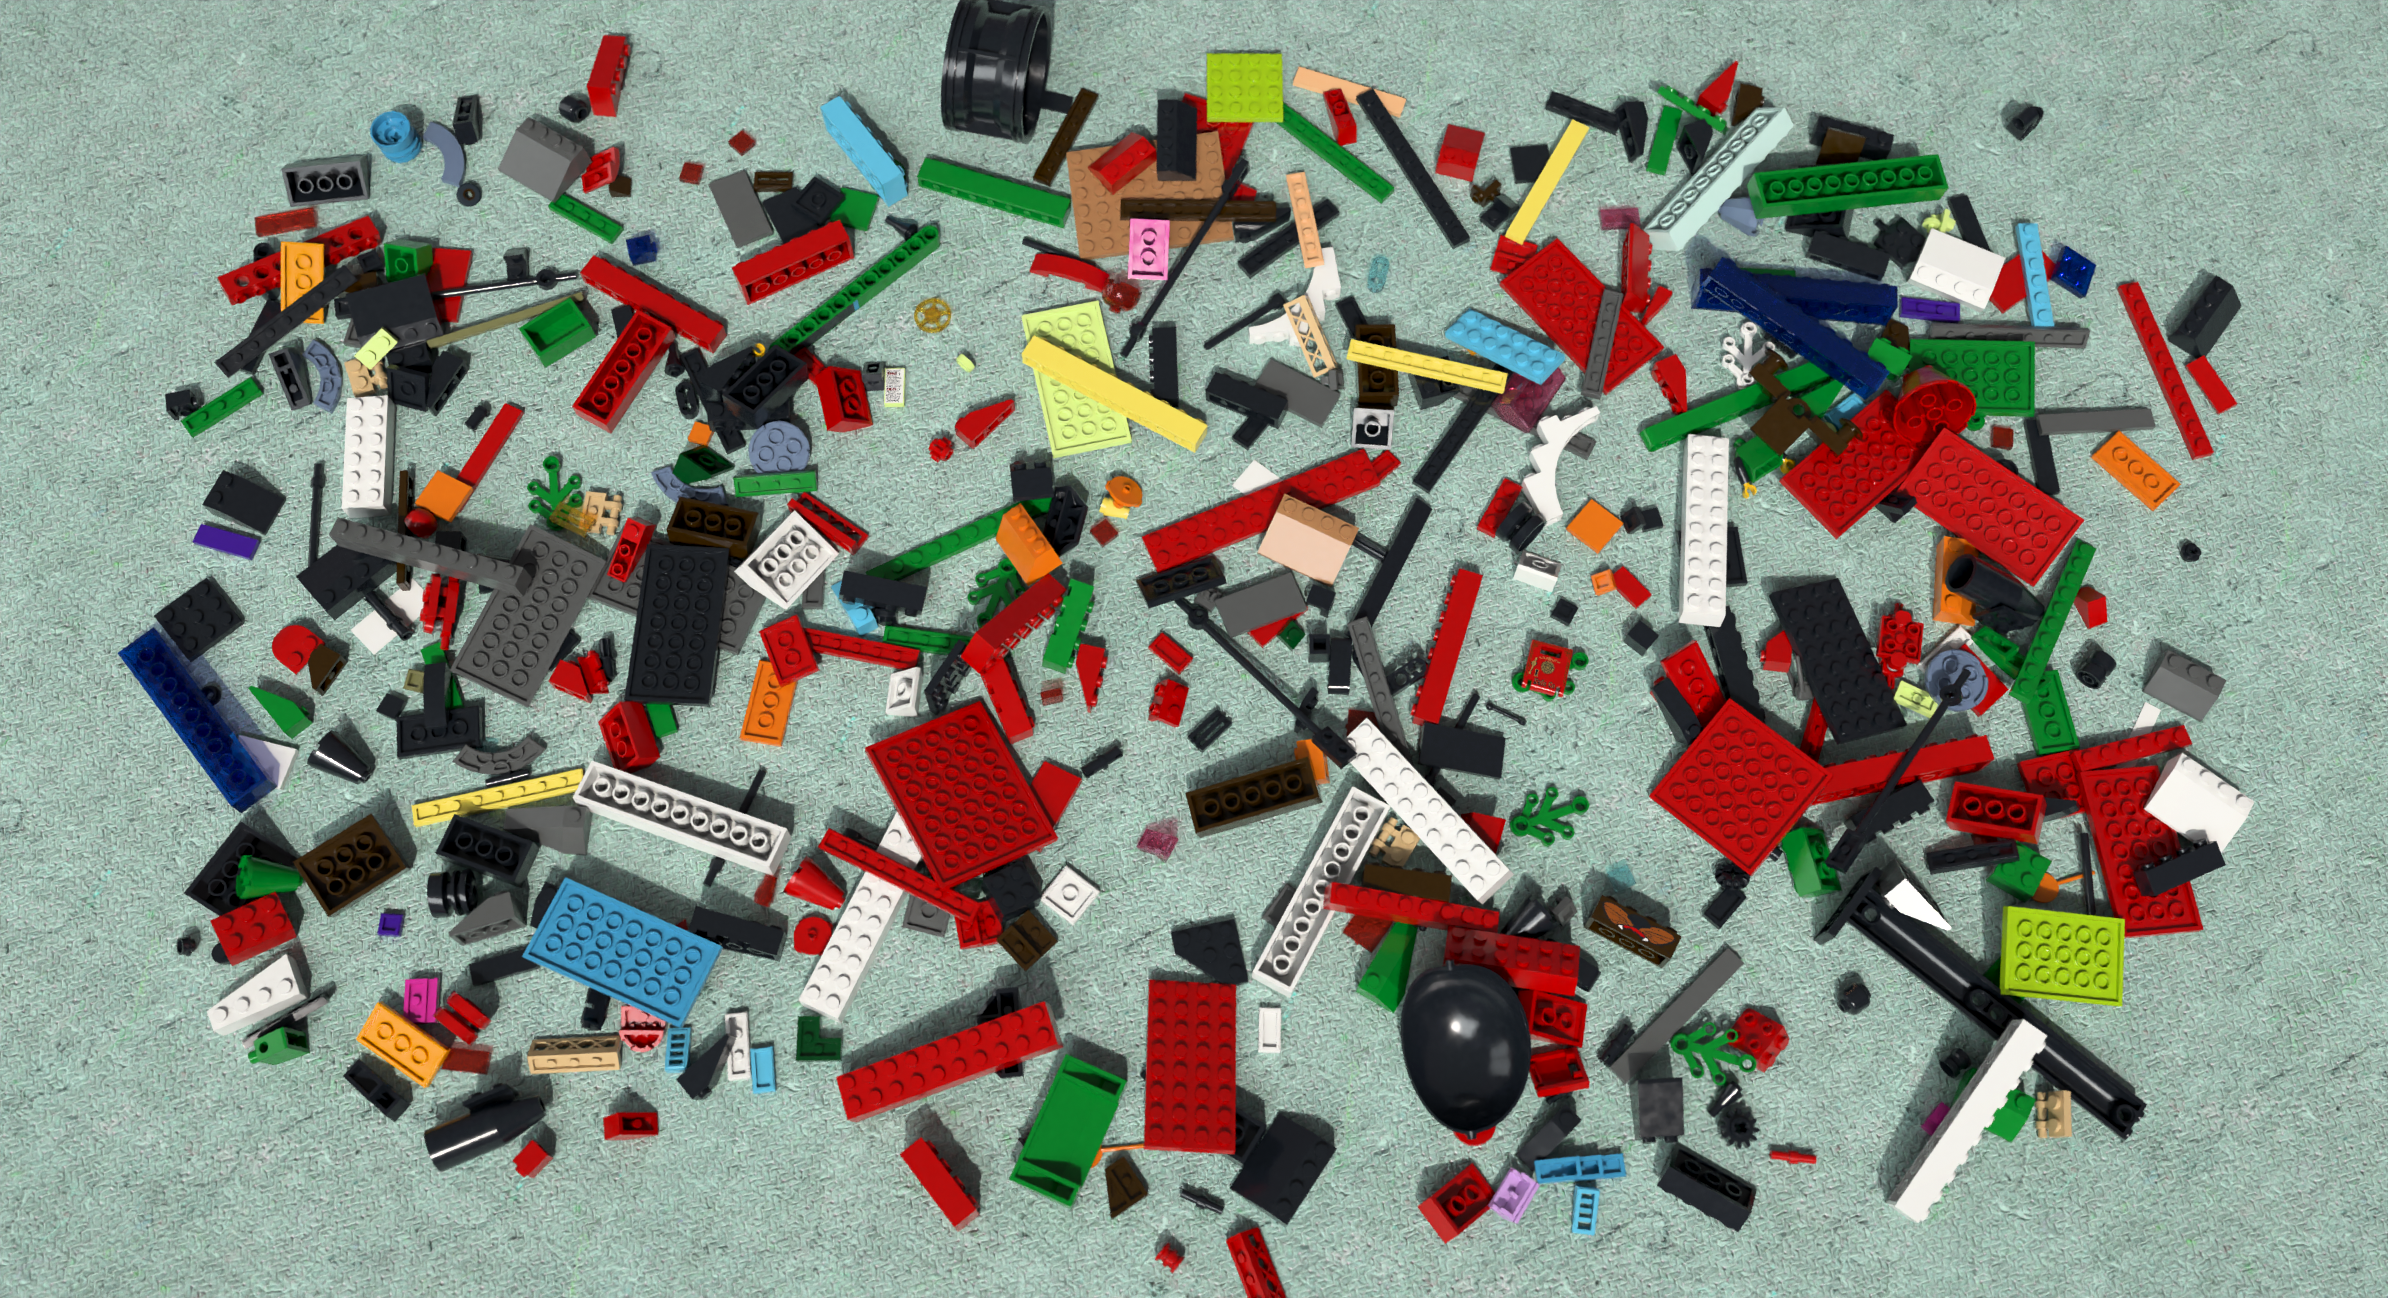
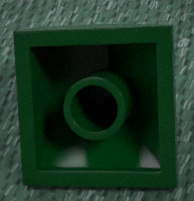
M701 445L680 453L672 474L677 476L680 481L690 484L733 470L735 466L707 446Z

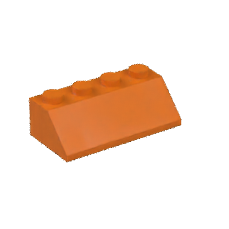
M1021 503L1003 515L996 541L1027 586H1030L1062 564L1050 543Z
M1944 536L1936 547L1932 620L1974 627L1975 619L1972 618V615L1976 613V605L1950 592L1946 587L1945 578L1949 567L1958 557L1964 554H1971L1978 558V550L1965 539Z

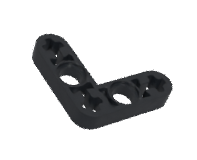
M1354 650L1352 659L1363 676L1356 651ZM1414 658L1386 676L1392 696H1396L1423 678L1429 671L1428 663L1421 658ZM1416 663L1420 665L1423 664V666L1421 667L1422 671H1414L1413 673H1411L1414 677L1411 678V675L1406 670L1408 669L1412 672L1416 669ZM1399 674L1406 675L1407 679L1403 685H1398L1396 682Z

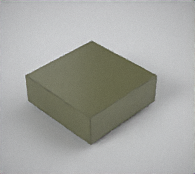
M409 669L403 689L423 693L424 672Z

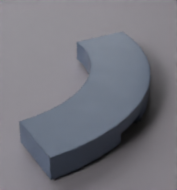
M430 122L423 135V139L436 146L443 154L445 167L441 180L443 183L460 187L463 184L466 173L463 150L458 144L457 139L447 129L434 122Z
M313 339L302 354L304 358L316 366L321 378L319 392L313 403L315 406L333 414L342 393V373L331 352L320 342Z
M671 466L651 472L660 490L676 503L679 497H685L729 506L722 487L695 489L687 486L677 476L672 474Z

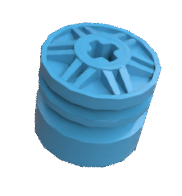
M396 111L384 112L372 122L370 136L387 159L395 163H405L414 159L419 154L422 147V139L405 115Z

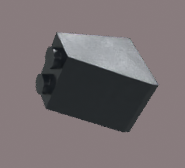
M1682 1077L1639 1079L1629 1086L1635 1141L1642 1140V1144H1653L1658 1139H1664L1665 1143L1678 1142V1138L1684 1136Z

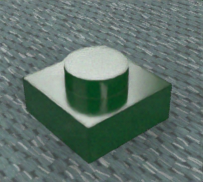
M1291 620L1285 624L1276 636L1289 650H1293L1306 634Z

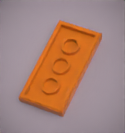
M2120 431L2114 434L2091 457L2152 511L2181 485Z
M759 660L740 740L782 747L798 681L781 687L769 661Z

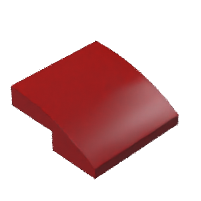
M612 147L590 157L592 163L586 168V173L581 175L583 193L587 194L615 181L620 162L618 148Z
M1500 235L1490 271L1510 275L1535 255L1538 245L1525 241L1521 245Z
M988 901L979 902L982 904V907L972 925L954 916L960 949L998 944L996 939L1004 932L1003 924H1000Z

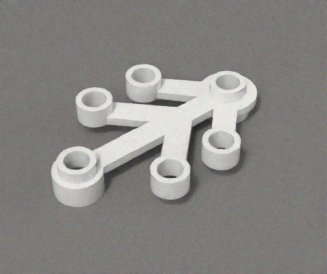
M1752 322L1744 323L1739 331L1740 336L1744 339L1743 353L1735 346V340L1732 337L1725 338L1722 343V347L1732 355H1725L1721 364L1723 367L1728 368L1737 378L1736 384L1739 390L1757 384L1753 377L1749 378L1747 376L1751 371V366L1766 356L1765 347H1770L1773 351L1775 349V345L1772 342H1765L1762 349L1752 355L1753 337L1757 332V327ZM1734 357L1743 366V372L1734 364Z

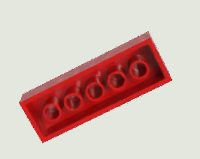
M838 220L830 222L817 230H812L804 236L793 238L790 242L781 246H775L772 250L763 254H757L754 258L745 262H739L731 268L739 290L747 305H750L854 258L850 238L841 221Z
M637 310L572 405L576 415L611 434L676 338L673 329Z
M1049 573L1046 574L974 634L960 657L979 674L984 669L990 670L997 662V658L1003 659L1009 652V648L1012 650L1016 648L1021 642V638L1025 640L1032 633L1033 628L1037 630L1044 623L1045 618L1049 620L1055 614L1056 610L1054 608H1057L1063 602L1064 598L1062 596L1067 589Z
M1448 926L1443 965H1445V960L1454 959L1455 964H1473L1490 969L1501 976L1511 987L1574 996L1578 981L1580 946Z

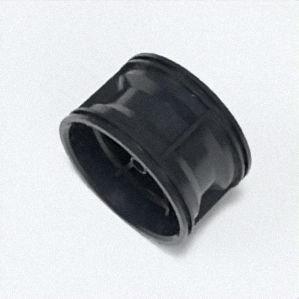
M959 0L948 34L942 71L941 115L946 130L963 131L1013 140L1015 143H1030L1035 134L1041 108L1024 102L1026 100H1040L1042 94L1046 91L1052 48V17L1049 7H1040L1039 5L1028 6L1000 0Z

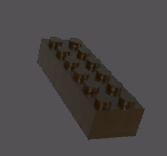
M1309 757L1185 793L1195 833L1200 838L1323 803L1314 768Z

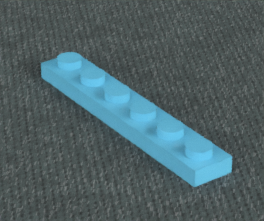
M2018 223L2015 228L2031 326L2054 327L2037 223Z

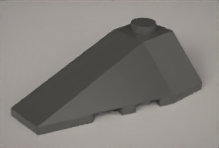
M577 806L506 809L503 830L537 842L545 847H550L563 854L587 855L593 814L587 807Z

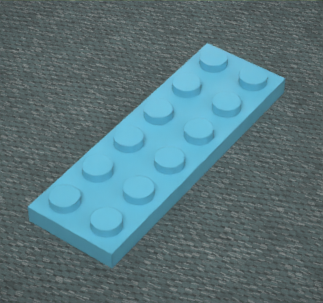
M1470 308L1445 332L1447 339L1540 385L1565 361V354Z

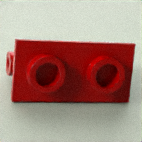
M592 650L587 653V657H578L589 693L608 694L609 681L606 679L604 670L600 669L602 665L599 653Z

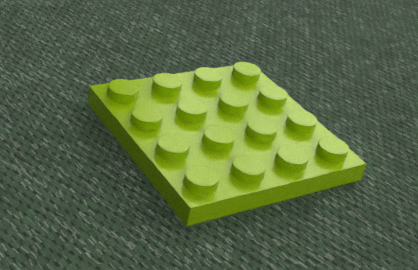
M1207 53V122H1283L1282 54Z

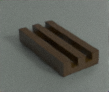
M754 172V192L788 191L793 188L794 174L793 172Z

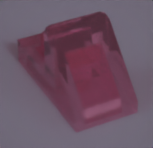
M1146 829L1136 847L1140 851L1156 855L1161 861L1166 863L1179 839L1171 835Z

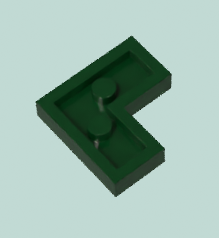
M798 1016L797 1062L842 1061V1038H820V1016Z

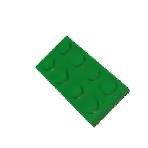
M1668 85L1666 88L1660 86L1657 93L1661 97L1699 120L1705 118L1708 125L1721 134L1726 135L1729 128L1726 126L1727 122L1717 115L1713 118L1710 116L1711 112L1701 105L1698 108L1695 107L1693 100L1685 95L1682 98L1679 97V93Z
M2058 670L2044 671L2043 675L2052 680L2051 686L2038 696L2034 695L2028 705L2022 702L2036 755L2056 754L2080 749Z

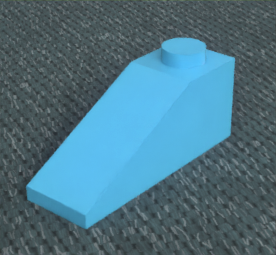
M842 581L831 586L860 637L878 628L876 619L869 608L856 602L854 605L845 604L839 599Z

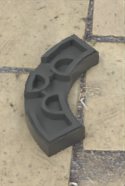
M529 736L516 747L500 753L481 752L465 745L452 762L475 773L497 775L509 771L513 772L529 765L546 748Z

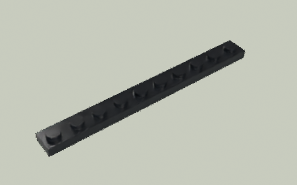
M1374 89L1357 96V103L1452 249L1469 242L1470 236Z

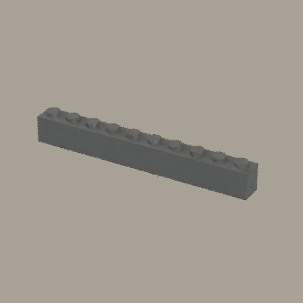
M339 517L329 533V536L340 547L523 597L532 580V577L521 566Z

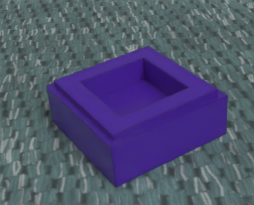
M381 913L377 935L401 937L405 916L403 914Z

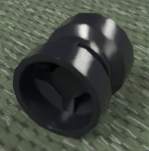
M1958 1047L1950 1052L1949 1057L1945 1056L1939 1060L1940 1067L1951 1078H1955L1960 1074V1070L1967 1069L1972 1064L1969 1056Z

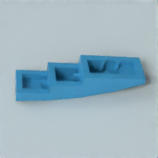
M1623 1153L1534 1161L1538 1184L1626 1177Z

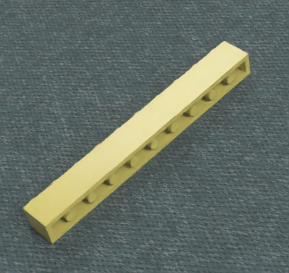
M1034 335L1022 352L1024 364L1194 453L1207 435V425L1201 419H1194L1184 410H1177L1171 407L1168 402L1154 398L1152 394L1137 389L1130 382L1125 383L1121 381L1116 375L1102 371L1100 367L1085 362L1078 355H1071L1064 348L1050 344L1043 337L1039 338Z

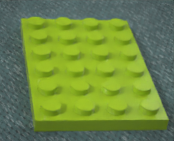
M2003 906L2000 969L2001 995L2122 1007L2125 919Z

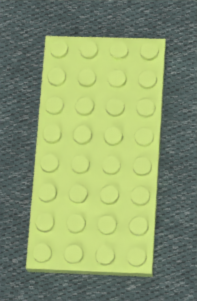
M1098 301L1021 315L1027 345L1034 335L1039 338L1043 337L1050 344L1064 348L1071 355H1078L1085 362L1097 365L1102 371L1116 375ZM1033 368L1053 458L1132 443L1125 416Z

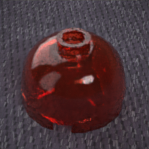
M1105 279L1102 287V299L1110 307L1109 310L1111 312L1120 314L1121 311L1128 312L1137 306L1142 295L1139 289L1124 282L1115 284V279Z

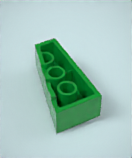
M1070 579L1068 594L1064 596L1060 610L1061 614L1057 617L1054 633L1051 634L1042 661L1043 667L1066 674L1067 668L1071 669L1075 660V657L1072 656L1074 649H1079L1082 638H1079L1080 632H1085L1088 620L1085 619L1087 612L1092 613L1095 601H1092L1094 586L1074 579Z

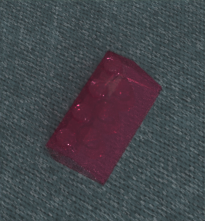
M1559 367L1541 385L1514 372L1505 385L1504 393L1498 395L1492 407L1502 421L1524 433H1530L1566 378Z

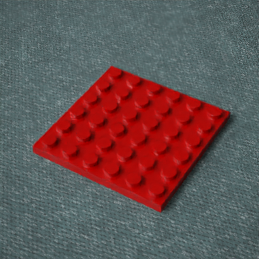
M1729 698L1653 790L1649 798L1752 877L1834 778V775Z

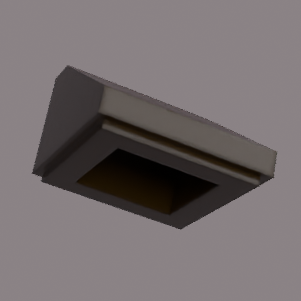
M617 175L615 181L609 183L611 197H631L632 179Z

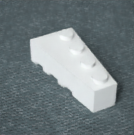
M285 954L210 1008L207 1013L213 1031L225 1036L309 999L296 959Z

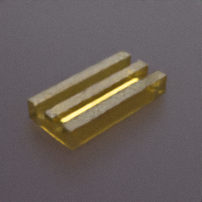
M559 502L549 517L552 522L584 538L587 537V532L591 531V526L597 522L595 518L562 502ZM563 509L565 511H568L588 522L587 524H585L561 512L560 510ZM558 515V516H560V517H562V518H564V519H566V520H568V521H570V522H572V523H574V524H576V525L582 527L583 530L580 529V528H578V527H576V526H574V525H572V524H570V523H568V522H565V521H563V520L557 518L556 516Z

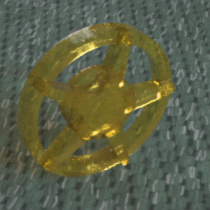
M936 298L925 300L915 309V323L924 332H941L947 328L951 321L950 308L945 302ZM933 303L932 307L927 310L922 308L927 304ZM936 304L942 305L947 311H939L936 309ZM918 312L925 314V319L921 323L917 319ZM948 315L947 321L940 326L941 316ZM929 323L935 324L938 328L929 329L923 326Z

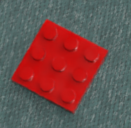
M2079 748L2017 763L2027 793L2044 795L2045 798L2077 801L2080 805V810L2065 817L2086 813L2076 776L2077 770L2070 756L2071 753L2079 751Z

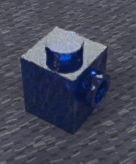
M649 235L626 239L629 258L633 266L656 261L657 245L656 242L651 241Z

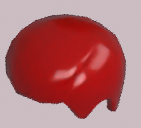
M423 508L413 509L404 518V522L411 532L424 539H428L438 528L437 520L433 513Z

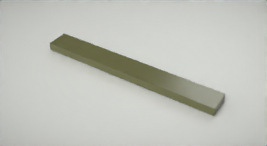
M582 292L427 340L429 348L436 349L540 316L568 298H571L575 304L584 302L585 297Z

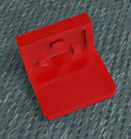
M1747 1008L1731 1028L1738 1033L1737 1041L1726 1044L1746 1055L1753 1056L1756 1060V1068L1765 1073L1768 1067L1774 1064L1781 1050L1787 1047L1790 1039L1783 1025L1751 1008ZM1728 1032L1727 1038L1729 1040H1734L1736 1034L1734 1032Z

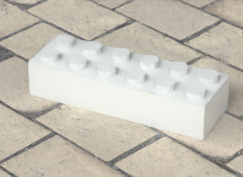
M388 395L347 398L342 510L349 518L391 516L396 406Z

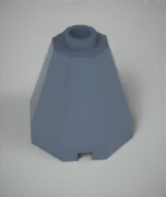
M1750 196L1728 198L1718 210V213L1721 214V219L1741 232L1752 237L1759 235L1760 230L1756 229L1758 225L1762 226L1764 219H1756Z

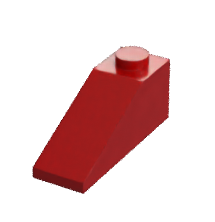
M1737 61L1732 63L1698 98L1696 106L1699 107L1701 105L1711 112L1710 116L1713 118L1715 115L1723 114L1728 107L1727 102L1739 63Z
M1009 399L970 412L965 417H961L955 424L956 435L974 450L1015 411L1014 401Z

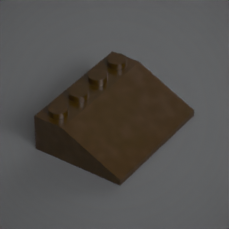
M369 814L293 861L327 916L333 918L411 870L400 851L372 814Z

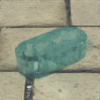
M1376 257L1372 262L1367 281V288L1370 292L1379 293L1384 289L1389 271V261L1385 257ZM1379 264L1383 265L1381 272L1377 271ZM1375 278H1379L1377 286L1373 285Z

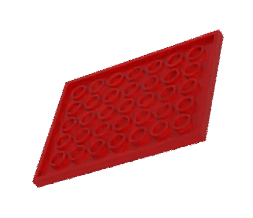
M980 701L865 747V753L941 892L1058 840V836Z

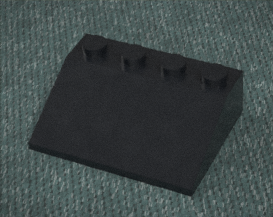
M1836 164L1800 165L1798 166V168L1827 166ZM1854 209L1788 216L1785 231L1812 237L1815 231L1823 230L1837 238L1838 236L1848 238Z
M425 273L346 294L361 348L382 327L399 340L392 349L440 337L445 334L446 328Z
M337 544L296 577L322 608L336 620L363 599L368 592L373 591L397 572V562L340 547Z
M239 821L184 891V894L215 914L222 916L264 897L240 899V896H237L236 877L240 875L242 868H238V865L243 855H251L289 867L296 860V857Z
M1279 1113L1253 1152L1245 1168L1241 1170L1231 1185L1230 1190L1286 1228L1337 1148Z

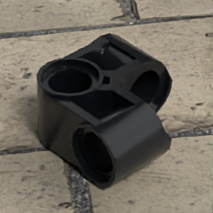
M2037 106L2025 107L2012 118L2006 129L2019 141H2022L2039 124L2044 115L2043 109Z

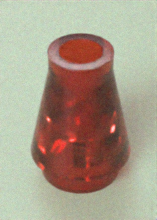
M765 874L764 879L753 895L755 897L753 902L770 907L771 903H774L778 878Z

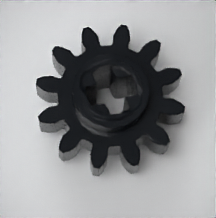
M1739 1108L1735 1111V1115L1733 1111L1729 1110L1727 1117L1723 1116L1720 1118L1724 1125L1717 1127V1129L1724 1131L1720 1139L1727 1138L1728 1147L1735 1143L1736 1150H1739L1742 1144L1745 1148L1750 1147L1749 1141L1755 1142L1757 1140L1753 1134L1760 1131V1129L1753 1127L1757 1119L1750 1120V1112L1742 1115V1111ZM1739 1125L1741 1127L1740 1131L1742 1132L1737 1133L1735 1131L1737 1129L1735 1128V1126Z

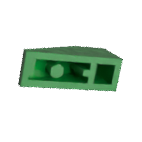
M252 685L248 688L282 731L291 739L313 724L308 718L311 715L310 712L303 705L299 707L293 701Z

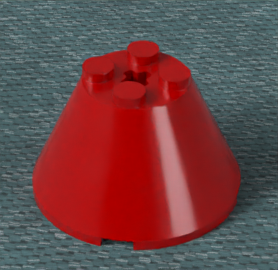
M1927 365L1903 377L1902 387L1893 412V425L1897 434L1903 440L1909 443L1914 441L1921 442L1922 445H1931L1944 427L1955 435L1961 433L1968 426L1967 422L1971 416L1975 414L1976 400L1972 391L1966 385L1934 369L1933 366Z

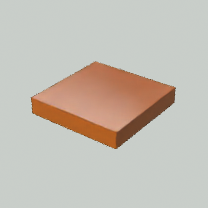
M437 470L415 504L451 523L473 492V488Z
M1591 499L1567 526L1566 530L1599 554L1624 523Z

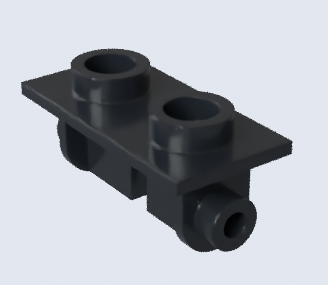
M590 987L588 988L585 1003L591 1004L592 1007H584L580 1023H582L581 1028L588 1029L587 1031L601 1030L605 1022V1011L610 1001V996Z

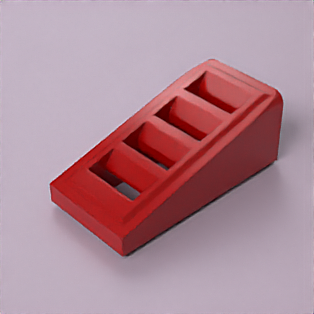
M1662 286L1657 288L1641 321L1644 327L1669 302L1673 294L1672 291Z

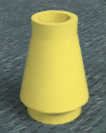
M1104 497L1099 512L1104 513L1103 516L1127 519L1130 511L1129 507L1116 508L1113 505L1114 499L1112 497Z

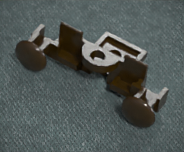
M1771 349L1764 350L1767 358L1761 364L1758 363L1747 376L1749 378L1753 377L1762 385V392L1775 404L1750 430L1779 457L1805 431L1819 445L1824 443L1835 453L1834 456L1836 458L1849 446L1848 443L1854 437L1859 440L1863 439L1861 430L1847 418L1839 419L1842 427L1835 433L1816 415L1810 420V407L1805 401L1798 398L1786 400L1791 392L1773 375L1779 369L1787 371L1788 365L1777 352ZM1795 405H1801L1804 408L1802 415L1794 414L1793 407Z

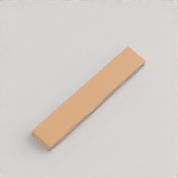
M1303 67L1298 68L1293 80V86L1320 94L1341 88L1346 101L1359 105L1356 97L1372 89ZM1374 89L1389 114L1400 118L1406 98Z
M1305 171L1286 175V181L1305 268L1324 265Z

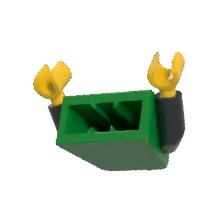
M1758 436L1748 442L1739 438L1734 443V448L1736 449L1734 459L1735 471L1740 484L1745 487L1742 495L1746 499L1749 498L1747 489L1751 490L1753 496L1757 491L1754 485H1750V481L1752 483L1756 482L1779 466L1784 474H1787L1790 469L1792 470L1795 467V462L1791 459L1787 460L1785 452L1779 457Z

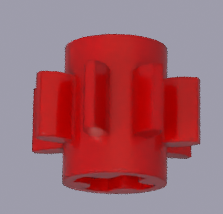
M945 437L942 440L935 438L928 449L931 455L930 458L938 463L940 460L948 461L954 452L953 445H951L952 442Z

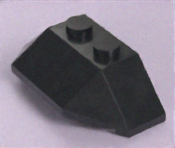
M1071 485L1055 487L1054 497L1052 498L1043 530L1044 537L1058 557L1069 553L1079 544L1089 508Z
M1018 987L995 989L992 996L978 1012L977 1025L1021 1010L1022 1004ZM1026 1061L994 1073L1001 1079L1024 1077Z

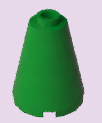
M243 855L238 865V868H242L240 875L236 877V892L240 899L266 896L273 892L278 894L296 891L298 887H301L303 877L296 868L251 855Z

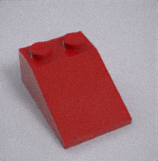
M1448 124L1435 173L1472 182L1485 132Z
M1537 990L1518 992V998L1525 1011L1532 1040L1582 1048L1588 1004Z
M1471 1163L1417 1207L1446 1244L1490 1209L1488 1205L1495 1192L1474 1164Z

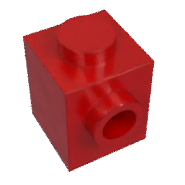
M532 1140L512 1161L517 1165L515 1170L524 1178L529 1176L534 1179L553 1157L539 1143Z

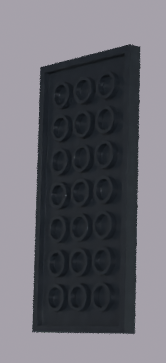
M647 544L625 701L643 704L711 706L731 553L729 548Z
M1839 578L1780 590L1769 595L1795 655L1800 657L1803 673L1836 745L1903 729L1907 726Z

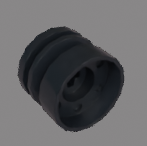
M464 869L462 872L455 870L452 876L447 871L435 872L429 875L427 899L430 912L434 918L450 917L454 911L458 916H462L464 913L469 915L477 908V883L471 869Z

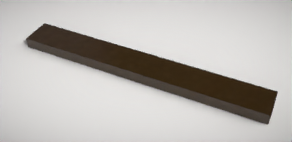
M1121 200L1120 220L1130 221V218L1170 221H1205L1218 201ZM1227 201L1215 221L1276 222V201Z

